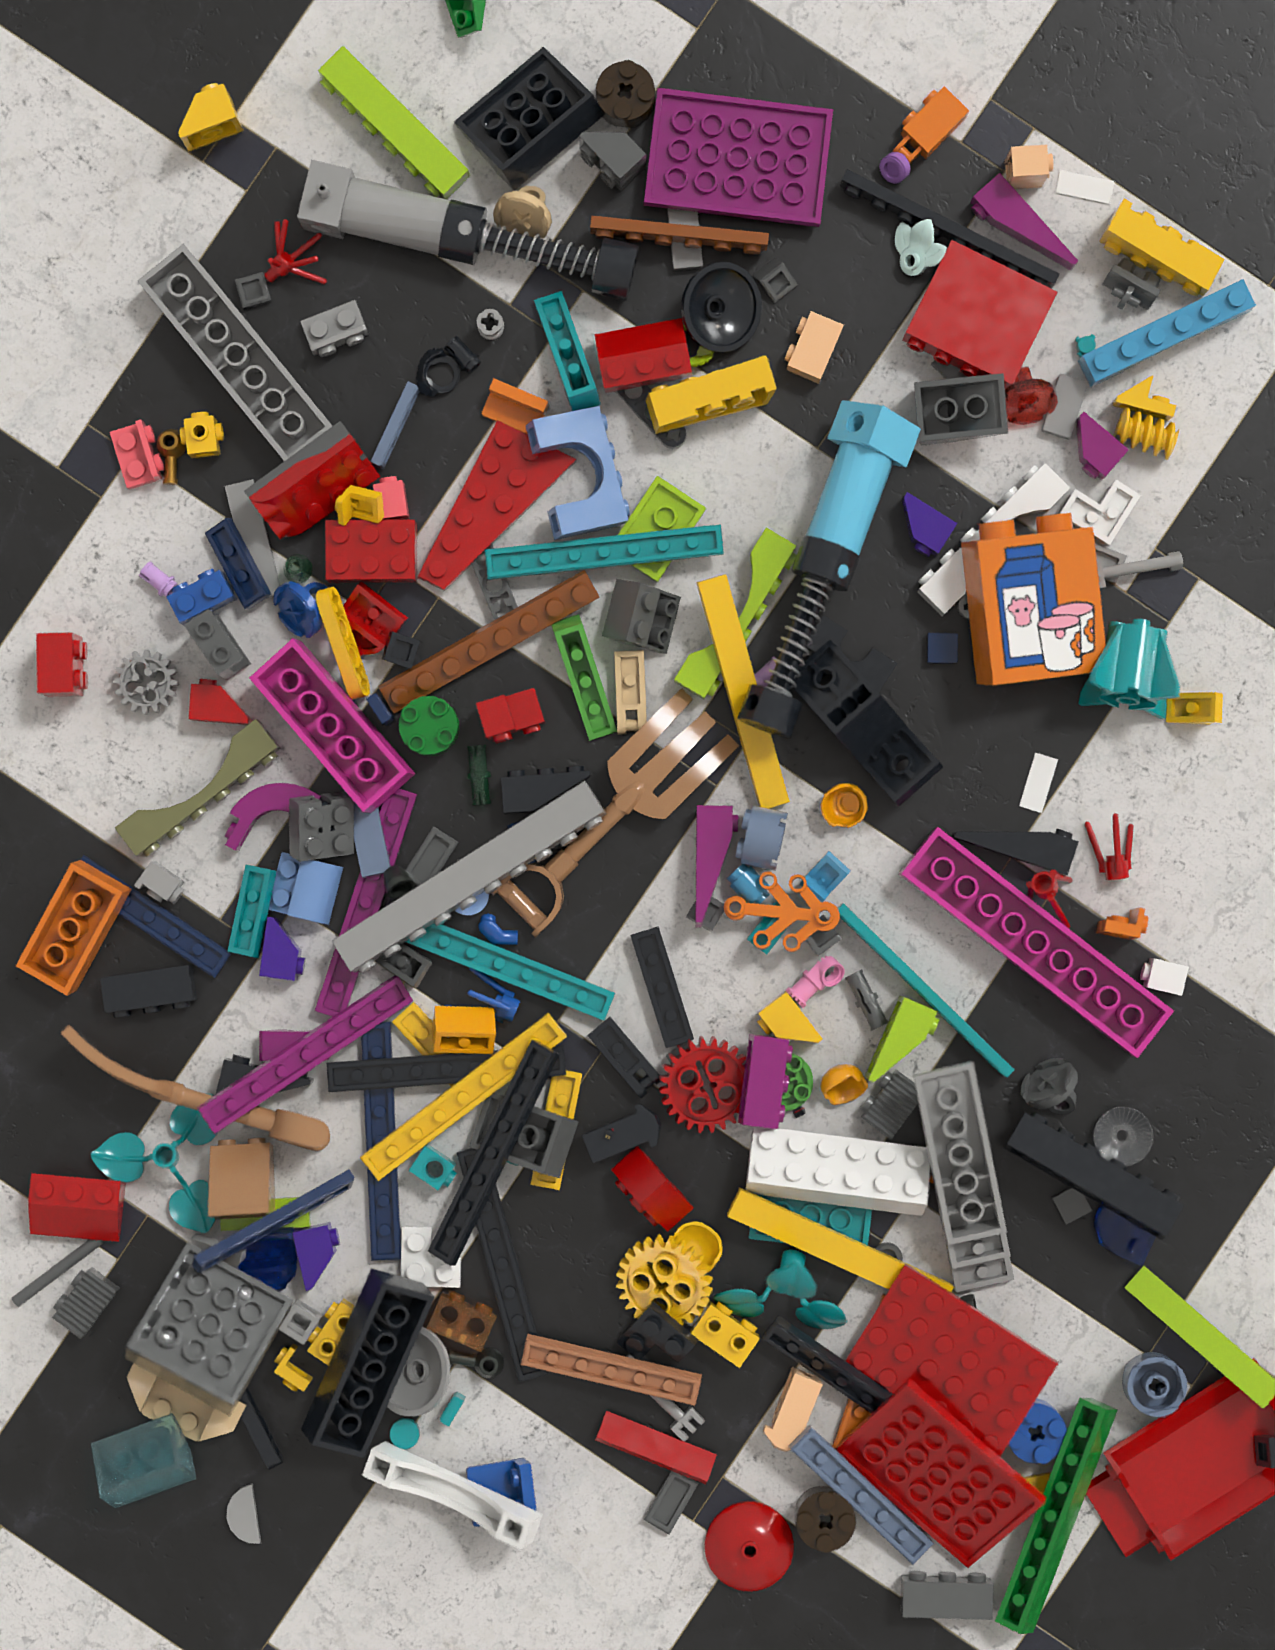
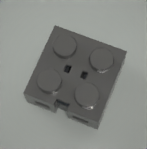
M344 791L321 794L319 799L312 795L289 798L290 856L301 862L354 854V801L348 793Z

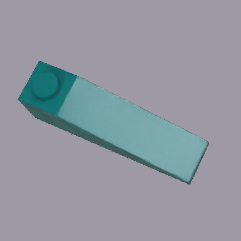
M562 291L534 300L571 410L576 411L600 406L598 391Z

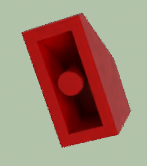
M199 679V684H191L189 720L248 725L252 722V719L224 687L217 686V680Z

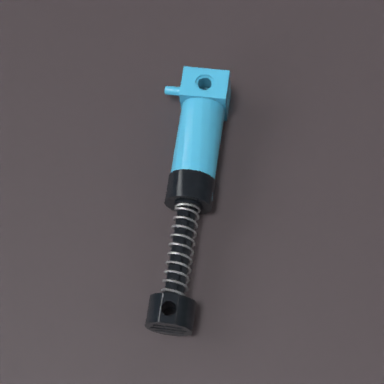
M842 400L827 438L839 445L808 531L806 536L803 537L791 569L794 574L802 578L804 582L801 585L805 586L803 594L797 593V596L801 597L798 605L793 604V607L797 608L795 615H788L793 620L790 627L784 626L789 631L786 638L780 637L785 642L782 648H776L781 652L778 659H772L777 663L774 670H768L773 673L770 681L764 680L768 687L750 684L737 717L741 722L764 732L784 738H791L803 704L794 699L789 691L797 687L793 680L801 676L797 669L805 665L802 656L809 654L806 645L813 644L810 635L817 633L814 624L821 622L818 613L825 611L822 603L829 600L826 592L832 590L845 592L848 590L860 558L861 548L893 465L907 467L921 428L883 405Z

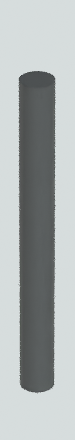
M87 1240L14 1295L12 1300L15 1305L20 1307L106 1241Z

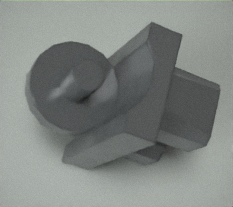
M1123 258L1117 265H1113L1102 285L1113 290L1111 294L1121 299L1117 305L1121 310L1126 303L1135 308L1140 305L1149 310L1161 291L1158 289L1160 277L1152 272H1146L1143 279L1135 276L1132 273L1136 265L1127 258Z

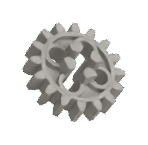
M144 650L143 657H140L138 652L134 651L132 652L133 660L130 661L125 657L122 659L126 665L124 669L120 667L115 669L121 674L120 678L113 679L114 683L120 685L115 694L124 695L125 697L121 701L122 705H127L131 702V711L136 712L141 707L142 713L148 715L149 708L152 707L158 713L160 712L159 704L162 703L168 707L170 703L167 697H176L177 695L171 689L172 686L179 685L178 681L172 680V676L178 672L176 669H168L171 664L169 659L160 661L162 654L156 652L152 658L149 650ZM140 663L145 664L144 674L149 678H155L158 672L165 674L162 682L151 681L149 683V688L156 693V698L153 701H148L147 695L149 692L143 686L136 687L133 693L128 691V685L131 682L142 683L144 681L143 676L136 671V667Z

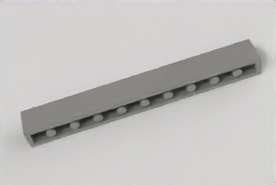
M584 781L340 935L332 942L351 972L356 973L360 971L363 974L376 966V959L383 955L388 958L401 950L400 944L408 939L414 942L427 933L425 929L433 923L439 926L452 917L450 915L452 911L459 907L461 910L472 906L477 902L475 897L484 891L490 894L502 886L500 881L509 875L515 878L527 870L525 865L535 859L537 862H541L553 854L551 849L561 843L562 846L570 844L578 838L577 832L585 827L588 831L597 827L603 822L601 817L606 815V812L588 783Z

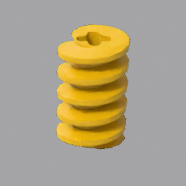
M1125 407L1120 414L1113 437L1119 435L1122 444L1127 439H1131L1132 449L1141 442L1142 452L1144 453L1150 446H1153V456H1157L1161 450H1165V460H1168L1177 442L1179 429L1175 432L1174 422H1170L1164 428V420L1161 418L1153 425V416L1149 414L1142 421L1140 411H1136L1130 417V408Z

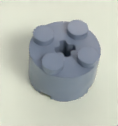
M754 805L752 810L746 809L741 829L747 830L745 838H740L735 858L741 859V864L776 871L778 863H773L772 859L778 860L786 827V823H782L781 819L786 820L788 813Z
M1146 1352L1134 1357L1125 1366L1122 1376L1123 1391L1127 1399L1140 1412L1151 1417H1164L1175 1412L1183 1399H1185L1187 1394L1185 1374L1168 1356L1157 1352ZM1154 1378L1160 1382L1156 1384V1390H1152L1149 1387Z

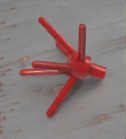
M283 220L282 227H280V222L276 221L274 226L277 254L274 258L268 259L271 268L264 274L265 278L269 282H274L279 276H286L291 272L326 284L327 280L325 278L296 268L317 262V256L294 261L322 237V233H317L290 255L284 251L288 220Z

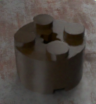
M624 60L608 66L601 73L596 83V101L604 115L602 118L610 125L627 128L639 126L649 118L655 102V85L651 75L644 67L631 60ZM620 92H631V98L628 99L626 96L620 98Z
M816 1486L808 1489L797 1501L795 1509V1523L799 1536L806 1545L817 1551L828 1553L840 1549L849 1542L854 1534L856 1517L853 1507L844 1497L837 1494L829 1486ZM822 1513L825 1516H828L830 1514L831 1521L828 1523H826L825 1521L820 1523L821 1521L819 1516Z

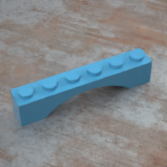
M1244 279L1082 355L1078 363L1091 388L1172 346L1250 312L1256 304Z

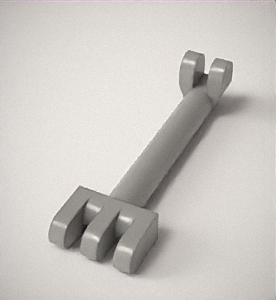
M1180 551L1167 553V556L1107 567H1103L1101 558H1098L1100 589L1106 588L1105 579L1163 568H1169L1170 571L1181 570L1183 568L1182 554Z
M628 1354L626 1356L629 1358H634L631 1354ZM651 1396L675 1420L670 1425V1429L684 1442L689 1438L681 1430L684 1426L692 1434L697 1430L690 1422L692 1418L700 1425L705 1422V1419L691 1405L683 1412L672 1400Z

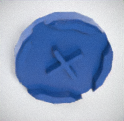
M290 581L280 585L274 591L273 602L275 606H279V618L294 635L299 637L305 635L306 638H310L322 628V618L317 602L311 594H316L318 590L328 588L324 584L312 582L302 587L300 584Z

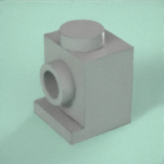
M151 861L134 886L138 889H144L146 886L149 888L146 893L155 900L161 902L165 899L175 904L184 892L181 886L185 881L156 861Z
M298 1299L282 1322L279 1330L304 1345L323 1314Z

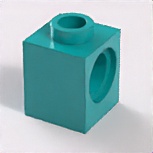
M426 1144L409 1171L436 1190H439L442 1184L448 1188L457 1174L453 1170L457 1163L429 1144ZM431 1161L440 1162L443 1166L442 1175L437 1177L430 1175L427 1171L428 1163Z

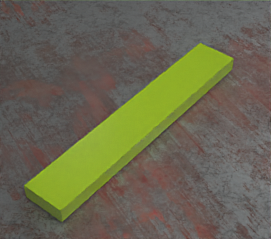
M1143 1266L1125 1286L1127 1291L1260 1407L1264 1409L1274 1398L1275 1379L1148 1268Z

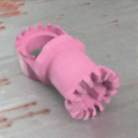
M825 956V959L822 957V961H818L809 972L807 970L803 972V976L792 988L788 987L785 990L802 1008L806 1006V1002L818 990L822 991L826 986H835L842 980L845 969L834 957ZM832 966H835V968L833 969L834 971L831 972V975L824 977L827 969H829Z

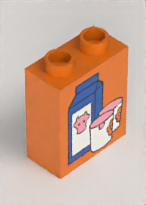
M1071 513L1035 517L1037 533L1016 536L1014 520L978 524L980 540L961 542L977 684L1000 685L1091 673L1103 652L1106 642L1093 527L1073 529Z

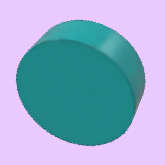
M410 1418L398 1419L390 1430L392 1443L401 1449L413 1447L420 1437L418 1424Z

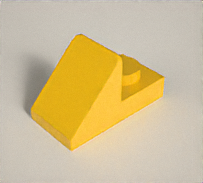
M1153 375L1118 395L1112 403L1113 407L1120 409L1128 407L1132 412L1140 411L1143 415L1149 414L1166 421L1174 417L1176 405L1170 404V399L1156 395L1152 396V399L1148 398Z
M1179 693V698L1167 699L1166 723L1204 725L1222 723L1223 693Z

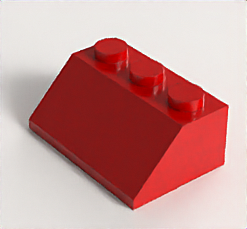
M682 318L595 334L605 393L693 377Z
M31 1173L28 1199L30 1234L120 1242L126 1183L113 1180Z

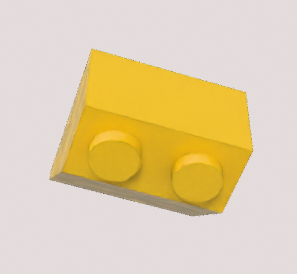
M218 83L206 85L201 89L202 92L195 94L178 132L188 151L243 131L234 104L224 83L218 85Z

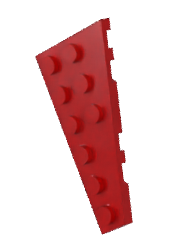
M497 420L420 570L418 578L445 591L568 468L570 469L577 459L557 449L532 454L527 434Z

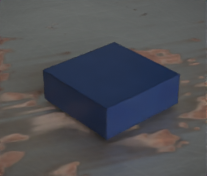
M928 633L927 663L957 664L958 633Z

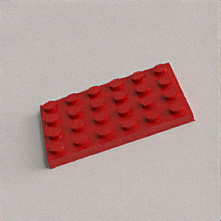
M905 1264L845 1360L891 1393H895L904 1383L911 1379L999 1457L1059 1364L1054 1358L908 1264Z
M911 1379L904 1383L861 1422L835 1448L886 1498L967 1568L972 1566L1044 1505L1046 1497Z

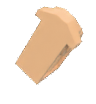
M794 1367L791 1368L771 1422L773 1426L765 1425L763 1432L774 1448L784 1452L791 1451L789 1445L805 1430L823 1385L819 1377Z

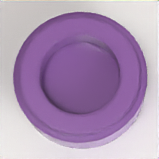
M891 152L881 160L880 172L888 182L900 183L909 175L910 163L903 154Z

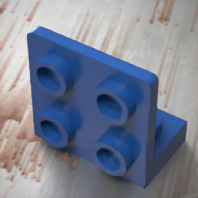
M525 1458L466 1468L468 1480L537 1511L531 1463ZM472 1520L474 1527H480L477 1522Z

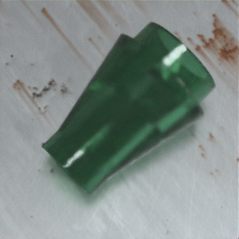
M301 554L291 555L283 565L285 577L295 583L307 581L313 570L311 561ZM294 562L300 564V568L297 571H291Z

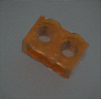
M449 1291L448 1294L442 1292L427 1329L482 1352L497 1315L492 1314L493 1309L485 1304L477 1302L474 1306L465 1302L466 1297L457 1292ZM445 1306H452L456 1309L458 1316L455 1320L448 1321L443 1318L441 1309ZM472 1318H480L485 1324V1329L481 1332H473L469 1328L468 1322Z

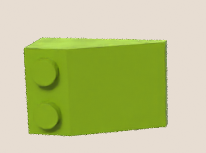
M899 996L864 1077L875 1082L922 1043L928 1034L933 1035L939 1023V1019L936 1018L937 1011L906 997Z

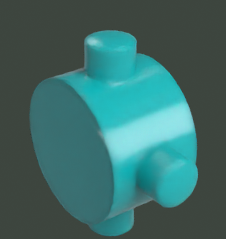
M1091 334L1082 338L1077 336L1074 341L1077 342V356L1082 357V355L1095 350V335Z

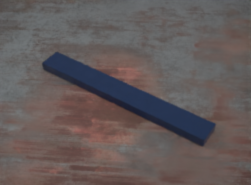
M391 1021L381 1022L361 1036L362 1060L393 1058ZM394 1088L364 1090L366 1151L396 1129ZM398 1167L379 1181L367 1168L371 1261L401 1259Z

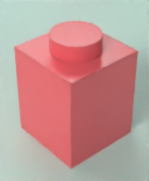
M396 476L380 478L378 484H373L374 491L382 492L384 518L382 520L409 519L403 480L397 481Z

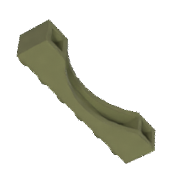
M255 719L232 737L229 752L221 769L213 780L199 793L171 807L155 810H137L117 825L115 830L135 856L141 857L144 854L146 857H149L161 847L158 844L167 836L169 839H172L184 830L182 824L192 818L195 821L208 811L206 806L213 800L219 803L231 793L229 790L231 786L237 782L242 785L255 775L252 770L262 764L265 767L278 757L276 752L281 748L262 723Z

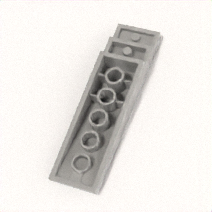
M967 1062L913 1074L955 1291L957 1293L1014 1280L1006 1235L1007 1229L973 1062Z

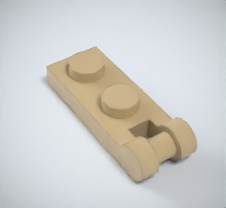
M644 650L614 651L618 735L627 734L626 731H638L647 722ZM637 710L638 719L626 720V711Z

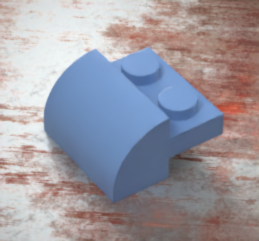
M281 852L269 910L329 925L343 867L316 860L299 862L291 857L289 853Z

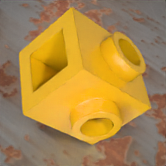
M208 412L192 413L191 418L184 419V427H180V438L182 445L187 446V454L191 458L221 455L219 441H224L222 423H217V419L214 416H209ZM205 431L204 435L199 437V434Z

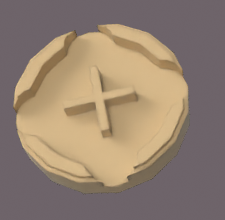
M525 186L519 189V191L503 194L498 199L493 211L494 222L498 227L499 225L501 227L505 226L509 232L516 228L518 234L523 235L524 232L528 231L530 237L539 234L540 239L545 238L552 224L551 213L545 205L546 195L544 191L536 186Z

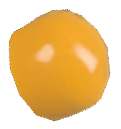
M840 783L833 786L824 794L820 804L822 816L832 827H853L864 819L868 809L867 796L858 786L850 783Z
M839 1064L830 1068L823 1075L820 1088L824 1098L828 1099L832 1105H840L855 1100L864 1094L868 1088V1083L861 1070L856 1066Z

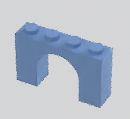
M600 406L533 419L525 426L532 454L561 448L575 449L583 453L590 460L595 470L596 483L589 498L557 505L547 511L554 540L618 527L629 521V505L627 500L623 499L621 492L622 477L620 472L615 469L613 461L615 459V450L613 444L608 441L606 434L608 423L606 416L603 413L601 414Z

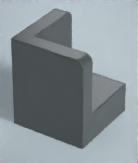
M824 914L819 917L821 921H828ZM835 929L826 932L817 930L806 939V942L816 956H819L842 938Z

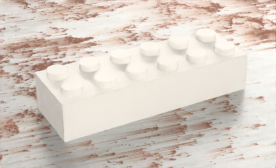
M754 1126L750 1141L745 1190L755 1195L923 1216L928 1199L930 1162L927 1147Z

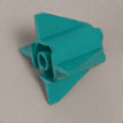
M1133 619L1132 624L1118 621L1109 622L1106 646L1080 692L1079 705L1107 704L1119 708V703L1128 704L1129 710H1144L1160 719H1165L1167 711L1166 699L1179 698L1180 684L1166 643L1168 631L1150 627V621L1145 619Z

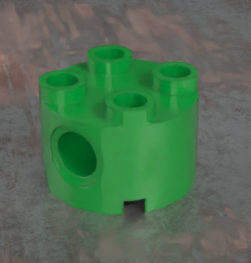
M421 696L412 700L402 709L399 719V733L403 742L412 751L423 756H438L447 752L456 742L460 732L459 719L455 710L445 700L435 696Z

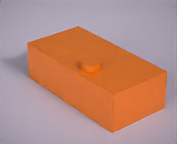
M82 860L72 862L18 960L16 967L66 996L76 992L132 889Z

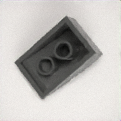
M1003 373L914 382L917 426L921 428L918 441L921 446L1008 434Z
M494 1092L485 1099L469 1147L478 1150L504 1095ZM534 1106L507 1161L545 1175L560 1178L579 1121Z

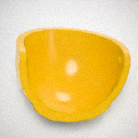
M697 1221L685 1223L673 1235L674 1244L678 1245L683 1239L685 1240L684 1248L686 1250L692 1246L695 1247L692 1254L694 1257L698 1255L704 1256L700 1265H709L708 1272L713 1269L722 1255L720 1236L704 1223Z

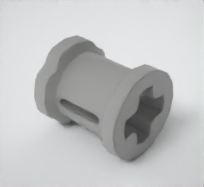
M485 309L478 315L476 320L477 327L483 338L495 340L503 334L504 322L497 310ZM493 318L498 326L495 325L492 327V330L488 331L483 323H488L489 319Z

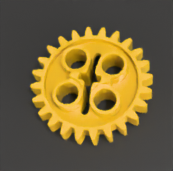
M658 1235L655 1243L648 1236L643 1244L637 1241L633 1249L629 1248L627 1250L626 1258H622L619 1263L621 1268L616 1273V1276L620 1278L616 1288L624 1289L619 1298L629 1300L625 1307L626 1310L636 1309L634 1318L639 1317L653 1301L682 1326L685 1320L691 1324L695 1319V1315L700 1317L704 1310L703 1307H706L710 1300L708 1296H710L713 1288L708 1285H710L713 1277L705 1275L710 1268L709 1265H700L704 1256L698 1255L694 1257L692 1255L695 1250L694 1246L686 1250L684 1248L685 1240L682 1239L676 1245L674 1244L673 1236H670L668 1241L664 1242L662 1236ZM661 1260H668L673 1267L664 1265ZM638 1274L645 1275L649 1281L642 1280ZM679 1283L688 1285L690 1290L683 1289ZM656 1298L664 1299L667 1305L660 1304Z

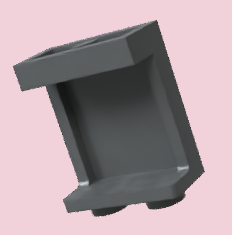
M206 610L184 625L217 675L228 680L251 664L218 614L214 615L211 610Z

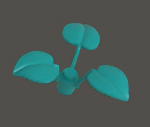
M178 1105L171 1114L169 1126L174 1133L182 1136L178 1140L173 1141L171 1145L167 1143L157 1145L152 1154L148 1156H143L145 1146L142 1140L135 1134L127 1132L115 1134L91 1153V1158L100 1171L113 1180L125 1183L133 1182L143 1175L144 1166L142 1162L153 1160L157 1166L163 1169H170L184 1188L175 1191L170 1198L169 1212L173 1220L182 1227L201 1233H207L212 1228L216 1219L208 1216L209 1183L204 1180H196L188 1186L175 1167L179 1161V1153L176 1148L186 1138L191 1144L199 1146L211 1142L217 1135V1133H212L199 1111Z
M786 1250L783 1252L780 1269H775L774 1272L767 1276L766 1282L768 1286L761 1296L757 1297L756 1293L746 1289L728 1290L713 1296L716 1303L719 1301L733 1310L732 1314L740 1317H755L764 1312V1305L762 1303L765 1302L771 1290H774L781 1294L800 1298V1303L803 1307L797 1308L795 1315L807 1326L817 1329H833L841 1327L848 1322L845 1313L835 1304L827 1301H812L809 1303L806 1298L813 1297L816 1294V1285L804 1267L806 1256L797 1250Z

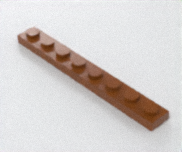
M583 570L414 665L411 669L409 668L379 685V690L393 713H396L407 706L412 700L430 694L600 598L586 571Z

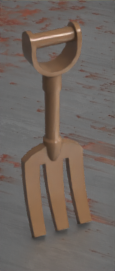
M682 688L607 761L609 776L617 793L612 797V802L604 809L606 815L601 817L603 822L589 831L585 828L576 840L571 842L565 849L562 848L545 866L534 863L525 865L527 867L526 871L540 872L549 878L554 886L556 901L549 916L547 917L510 880L512 878L510 875L500 881L502 884L500 888L491 893L493 896L498 893L534 929L531 934L535 938L556 918L562 909L564 892L561 882L579 865L577 862L623 816L629 815L635 810L652 818L666 819L740 746L729 735L725 736L657 797L653 791L716 723L706 712L702 713L636 774L630 770L632 765L693 700Z
M70 1025L61 1032L76 1049L97 1067L122 1083L150 1094L155 1099L198 1111V1106L213 1097V1095L186 1088L181 1083L168 1080H153L141 1076L116 1064L90 1046ZM256 1106L235 1120V1122L268 1131V1137L312 1151L323 1150L330 1142V1133L325 1122L282 1109L274 1111Z

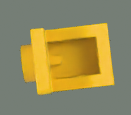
M350 485L342 495L338 496L335 503L338 523L346 525L352 517L380 523L384 518L382 492Z
M293 1343L289 1350L283 1347L274 1360L278 1364L274 1372L284 1378L282 1383L293 1391L300 1389L304 1392L313 1377L289 1362L298 1348Z

